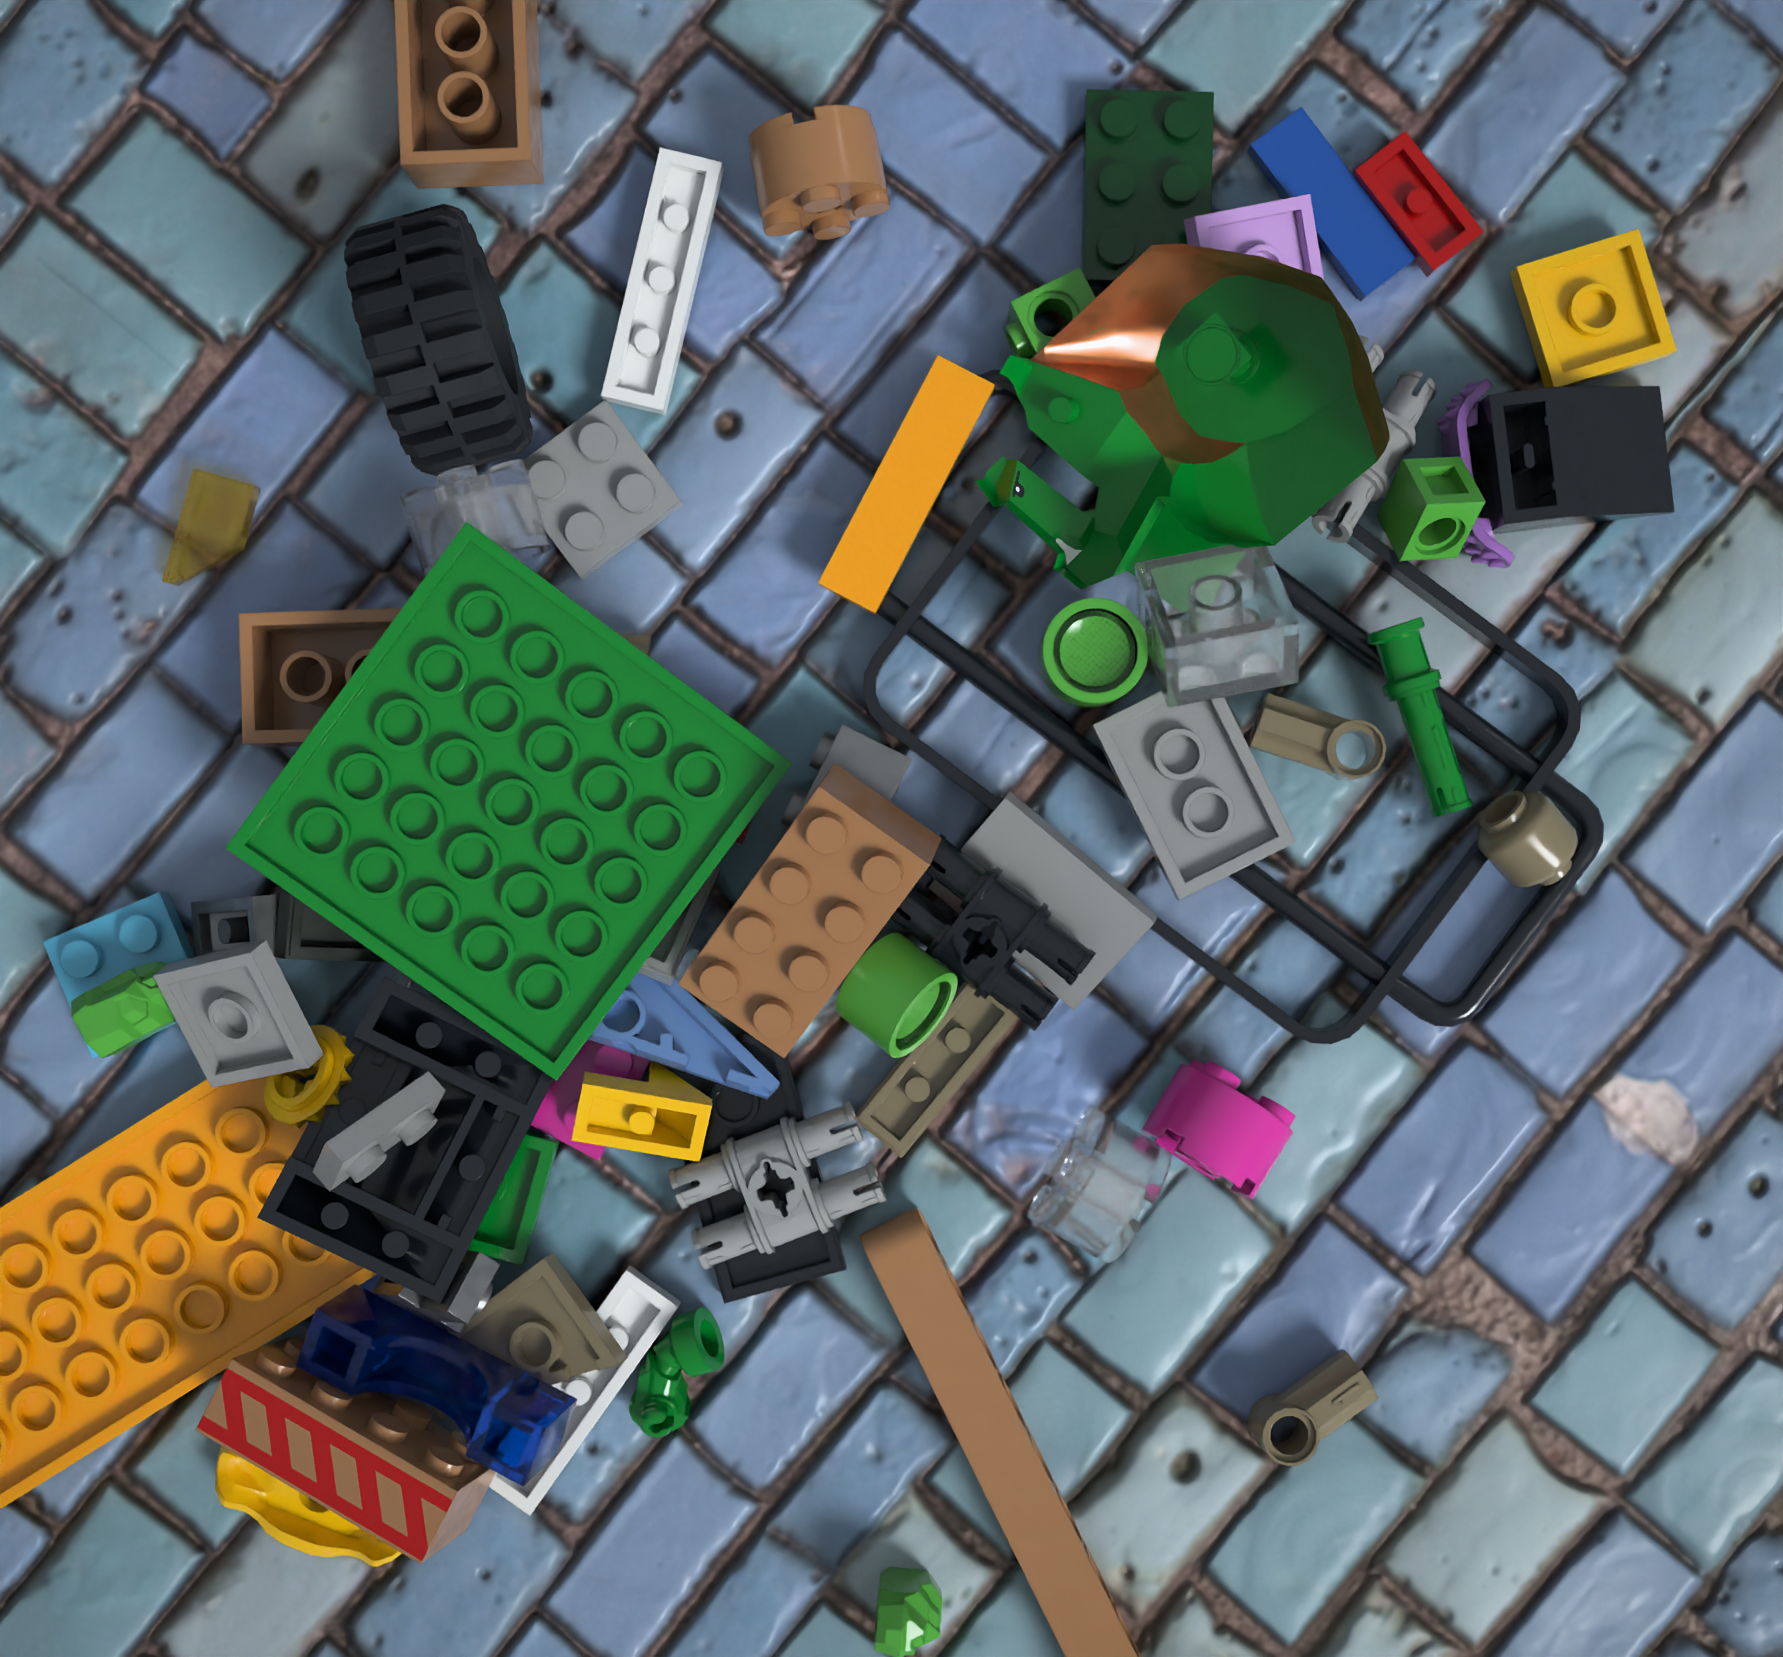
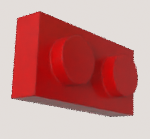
M1406 131L1352 173L1416 257L1414 261L1426 277L1466 248L1484 232Z

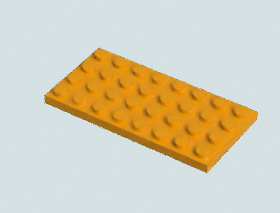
M266 1077L211 1088L206 1079L0 1208V1509L227 1368L232 1358L260 1348L377 1275L368 1269L257 1218L289 1156L292 1155L309 1123L307 1121L300 1128L280 1122L271 1116L264 1101Z

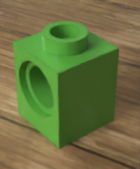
M1080 267L1010 302L1007 316L1010 323L1003 326V330L1008 344L1016 357L1031 359L1054 338L1042 334L1037 329L1034 322L1037 315L1045 311H1054L1061 314L1069 324L1095 299Z
M1461 457L1402 459L1379 509L1377 518L1399 561L1457 558L1486 501Z

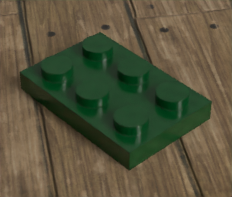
M1087 89L1084 104L1081 270L1089 286L1108 287L1151 245H1188L1184 220L1211 213L1214 92Z

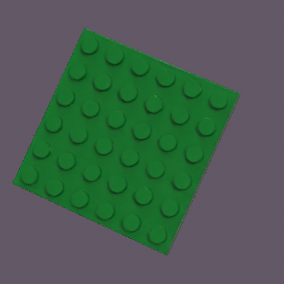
M466 521L225 848L557 1081L793 763Z

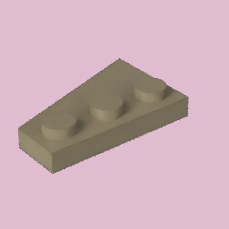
M553 1252L489 1299L484 1308L477 1315L473 1316L468 1324L464 1325L460 1334L450 1331L446 1332L402 1367L437 1418L441 1419L507 1399L516 1393L543 1385L547 1387L564 1382L573 1376L596 1369L600 1371L617 1366L628 1357Z

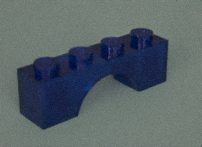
M356 1284L315 1310L296 1363V1367L351 1396L368 1392H388L409 1396L434 1406L449 1416L462 1430L467 1443L466 1457L523 1487L556 1456L578 1400Z

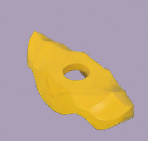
M222 1446L220 1447L215 1469V1490L220 1503L226 1508L243 1511L258 1521L264 1531L278 1542L315 1556L356 1557L372 1567H378L391 1562L402 1554Z

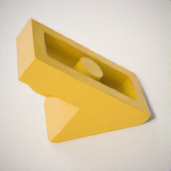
M650 1061L646 1082L584 1071L571 1141L700 1162L712 1109V1099L661 1064Z

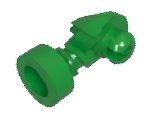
M700 1307L676 1315L672 1321L669 1333L647 1351L646 1361L640 1366L637 1389L630 1400L629 1413L632 1420L648 1436L654 1438L664 1437L671 1431L682 1427L689 1417L691 1402L687 1393L688 1384L681 1370L690 1377H698L717 1371L723 1366L725 1352L722 1334L717 1321L708 1309Z

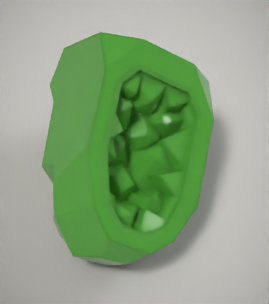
M155 961L128 969L71 1001L72 1019L86 1044L101 1058L116 1055L176 1022L153 978V975L168 963Z
M889 1567L880 1573L874 1633L875 1651L893 1657L913 1656L918 1647L940 1637L942 1591L928 1570Z

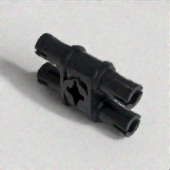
M940 834L939 837L942 839L930 866L925 872L962 900L959 907L963 909V912L960 915L955 912L951 917L913 887L890 919L927 946L926 953L976 991L973 995L977 998L981 996L984 999L990 995L1029 1025L1030 1029L1035 1031L1056 1005L1059 998L1056 995H1052L1013 965L1016 958L1012 954L1015 951L1021 954L1024 950H1027L1071 986L1092 960L1096 952L1088 949L1049 919L1052 914L1048 910L1049 906L1046 903L1040 906L1000 875L1003 870L999 867L995 869L991 865L987 870L950 843L946 839L947 837ZM992 921H996L995 935L991 940L987 939L984 944H980L979 939L982 936L981 931L984 926L988 927Z

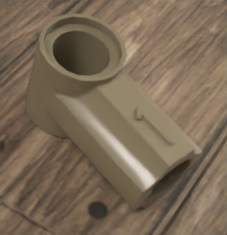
M1266 693L1258 711L1248 745L1250 748L1326 772L1337 780L1345 781L1370 776L1380 768L1386 754L1384 736L1373 724L1364 720H1349L1270 693ZM1344 733L1355 734L1365 743L1367 750L1366 758L1357 769L1346 767L1337 758L1335 751L1336 743Z
M1341 1349L1282 1393L1268 1394L1260 1398L1252 1406L1249 1413L1248 1429L1252 1438L1275 1462L1285 1466H1298L1307 1462L1315 1454L1319 1441L1379 1397L1364 1372L1344 1349ZM1285 1416H1294L1296 1427L1293 1434L1283 1442H1272L1271 1429L1275 1422Z

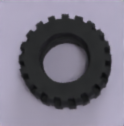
M444 203L357 227L346 240V248L344 250V261L348 269L345 273L353 301L351 303L361 333V343L365 356L369 360L374 375L373 380L378 394L382 397L388 419L393 430H396L399 436V441L405 454L410 455L411 463L420 472L441 476L521 454L531 443V436L533 435L526 387L520 371L515 344L512 341L507 317L502 308L493 275L490 273L487 259L482 247L478 243L472 224L468 222L467 215L460 208Z

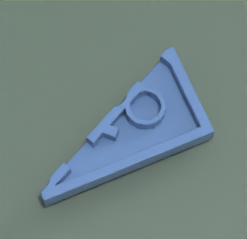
M637 973L588 1038V1040L764 1099H768L778 1089L780 1084L687 990L678 985L679 982L675 978L672 985L669 986Z

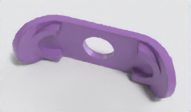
M1487 378L1483 381L1467 384L1465 386L1466 389L1460 391V395L1453 396L1451 403L1446 406L1448 412L1436 422L1437 425L1442 426L1439 428V431L1441 432L1443 457H1461L1472 478L1467 428L1478 424V401L1493 386ZM1477 518L1462 549L1472 556V563H1486L1490 568H1508L1515 556L1509 549L1495 540L1490 518Z

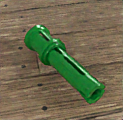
M1418 617L1366 634L1365 637L1369 645L1376 646L1387 681L1382 687L1384 696H1388L1390 702L1397 701L1431 807V816L1438 817L1446 814L1445 811H1449L1450 814L1473 805V802L1469 798L1435 692V688L1441 686L1439 680L1442 677L1439 669L1431 668L1420 634V630L1425 624L1423 618Z

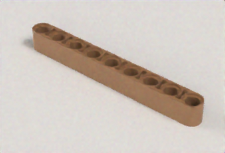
M918 1206L859 1234L863 1248L1065 1657H1142Z

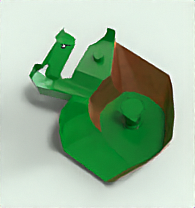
M1187 244L1151 245L1033 358H1019L1010 355L1000 371V374L1008 377L1015 387L1018 398L1025 409L1028 428L1082 476L1099 487L1096 509L1082 512L1019 460L1007 459L1005 456L1001 457L986 472L983 480L975 481L994 508L1005 505L1056 551L1058 556L1053 569L1078 588L1083 589L1127 572L1164 505L1186 530L1208 542L1231 544L1238 548L1276 545L1380 459L1389 442V429L1369 358L1352 320L1322 277L1262 256Z

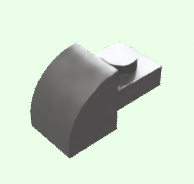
M467 1251L441 1304L382 1276L372 1294L421 1321L460 1334L464 1325L468 1324L471 1318L477 1315L487 1304L493 1289L491 1281L500 1264L481 1252Z

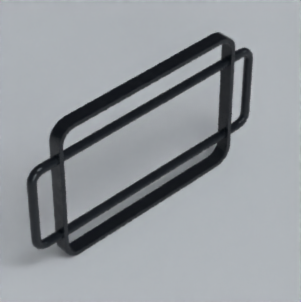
M994 369L977 375L995 384L990 397L1006 395L1022 405L1014 385L1008 377L1000 374L1001 370ZM1037 436L1019 461L1031 470L1049 445ZM988 501L911 606L904 603L890 591L884 597L877 614L892 624L894 628L872 656L864 673L863 697L869 714L885 732L992 812L1001 802L999 798L890 718L881 708L876 695L877 679L883 666L904 638L908 636L1126 799L1103 751L922 616L1004 506L994 508L990 501ZM1338 516L1333 522H1329L1328 526L1326 527L1327 529H1329L1330 531L1333 529L1334 525L1338 520ZM1356 524L1350 539L1346 542L1541 687L1552 699L1557 713L1556 729L1550 742L1538 758H1536L1441 686L1435 688L1445 722L1522 778L1513 791L1519 790L1522 793L1540 792L1570 814L1578 827V845L1571 858L1572 866L1567 874L1551 885H1542L1463 992L1455 1000L1449 1002H1442L1433 998L1402 974L1488 860L1478 847V839H1476L1386 961L1382 960L1254 863L1229 875L1230 878L1369 981V984L1349 1011L1336 1023L1323 1028L1306 1027L1298 1023L1157 917L1150 930L1285 1031L1310 1043L1333 1044L1350 1038L1367 1022L1386 995L1419 1019L1434 1026L1453 1027L1471 1020L1482 1010L1595 859L1604 837V822L1599 808L1586 794L1554 771L1571 749L1580 731L1581 707L1575 690L1560 674L1410 562L1399 561L1395 551L1359 524ZM1247 547L1243 550L1234 563L1237 567L1385 676L1376 646L1367 643L1365 635L1369 633L1256 548Z

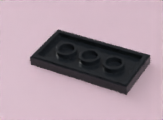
M747 1032L733 1035L780 1082L778 1089L768 1099L661 1064L712 1099V1109L700 1159L721 1152V1144L726 1143V1139L733 1137L736 1141L780 1124V1118L788 1117L789 1119L794 1117L796 1122L806 1119L788 1054L785 1058L781 1057ZM817 1157L810 1159L811 1166L808 1169L812 1179L817 1178L821 1183L824 1181ZM684 1160L685 1165L695 1162L690 1160ZM769 1165V1178L762 1187V1190L765 1194L775 1192L779 1200L784 1201L786 1206V1193L794 1182L791 1177L780 1179L776 1170H772ZM698 1180L690 1182L691 1185L699 1183ZM733 1188L696 1202L702 1227L704 1228L743 1213L746 1202L742 1192L738 1193ZM835 1221L834 1226L829 1228V1232L823 1234L818 1230L776 1246L775 1252L772 1254H767L766 1252L761 1254L758 1249L713 1265L724 1304L847 1269ZM719 1241V1242L713 1243V1244H711V1245H708V1247L714 1246V1245L719 1244V1243H722V1242Z

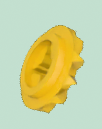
M325 1025L310 1026L324 1054L310 1068L266 1076L264 1101L266 1108L271 1116L280 1122L300 1128L307 1121L321 1122L327 1105L340 1104L337 1095L340 1087L352 1080L345 1069L352 1062L355 1055L345 1046L347 1037ZM316 1074L314 1080H309L306 1084L299 1081V1078H307L308 1075Z

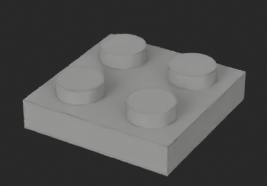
M606 399L504 474L581 579L588 577L683 506L682 501Z
M266 940L172 962L153 975L211 1088L310 1068L324 1055Z

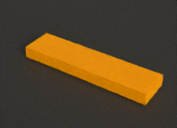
M937 355L818 582L820 587L876 615L987 404L995 384Z

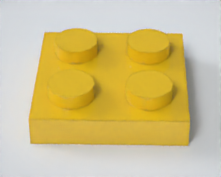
M1639 229L1516 266L1509 273L1545 388L1574 386L1667 357L1677 351Z

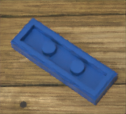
M1299 107L1250 144L1247 153L1282 199L1310 194L1319 248L1360 302L1416 259L1302 107Z

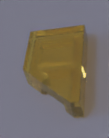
M193 468L162 581L180 586L244 550L261 489L252 484Z

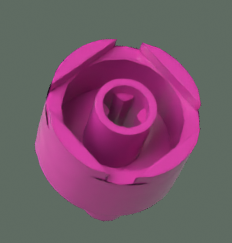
M1192 1059L1189 1065L1181 1064L1141 1128V1132L1144 1135L1156 1137L1154 1142L1196 1171L1213 1181L1215 1178L1219 1179L1222 1176L1233 1184L1230 1189L1231 1191L1244 1198L1253 1200L1293 1134L1289 1127L1296 1116L1282 1105L1265 1096H1261L1258 1100L1248 1094H1241L1237 1091L1241 1080L1211 1061H1207L1204 1065Z

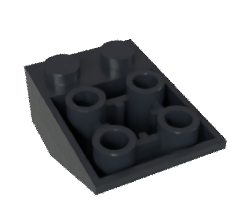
M1660 386L1548 387L1489 394L1478 402V424L1470 427L1476 483L1486 501L1480 512V517L1490 518L1493 534L1675 512Z

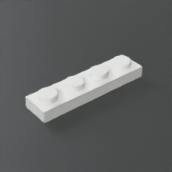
M665 148L659 149L601 397L603 400L606 399L607 402L666 415L723 177L724 168L720 161Z
M629 1265L596 1311L628 1358L617 1366L600 1371L598 1369L573 1376L567 1381L547 1387L544 1385L493 1456L501 1461L489 1487L530 1516L675 1313L681 1301Z

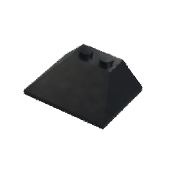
M385 977L348 1048L355 1055L352 1062L345 1069L352 1080L340 1087L337 1093L340 1104L327 1105L321 1122L309 1121L257 1218L441 1304L554 1079L462 1014ZM429 1071L446 1090L433 1114L438 1119L436 1124L412 1145L407 1146L401 1140L385 1152L387 1154L385 1161L362 1181L355 1183L349 1177L329 1191L312 1172L325 1143Z

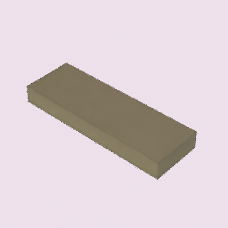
M964 981L957 988L948 1011L935 1030L915 1050L901 1057L855 1112V1120L900 1158L907 1153L1018 1018L990 995L986 999L981 996L977 998L973 995L976 990Z

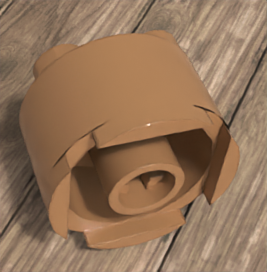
M850 105L813 107L815 120L794 124L793 115L790 112L764 122L751 132L748 138L749 156L763 229L766 235L782 236L796 231L813 230L815 239H835L850 233V221L861 217L879 215L890 209L877 133L873 126L871 115L867 110Z

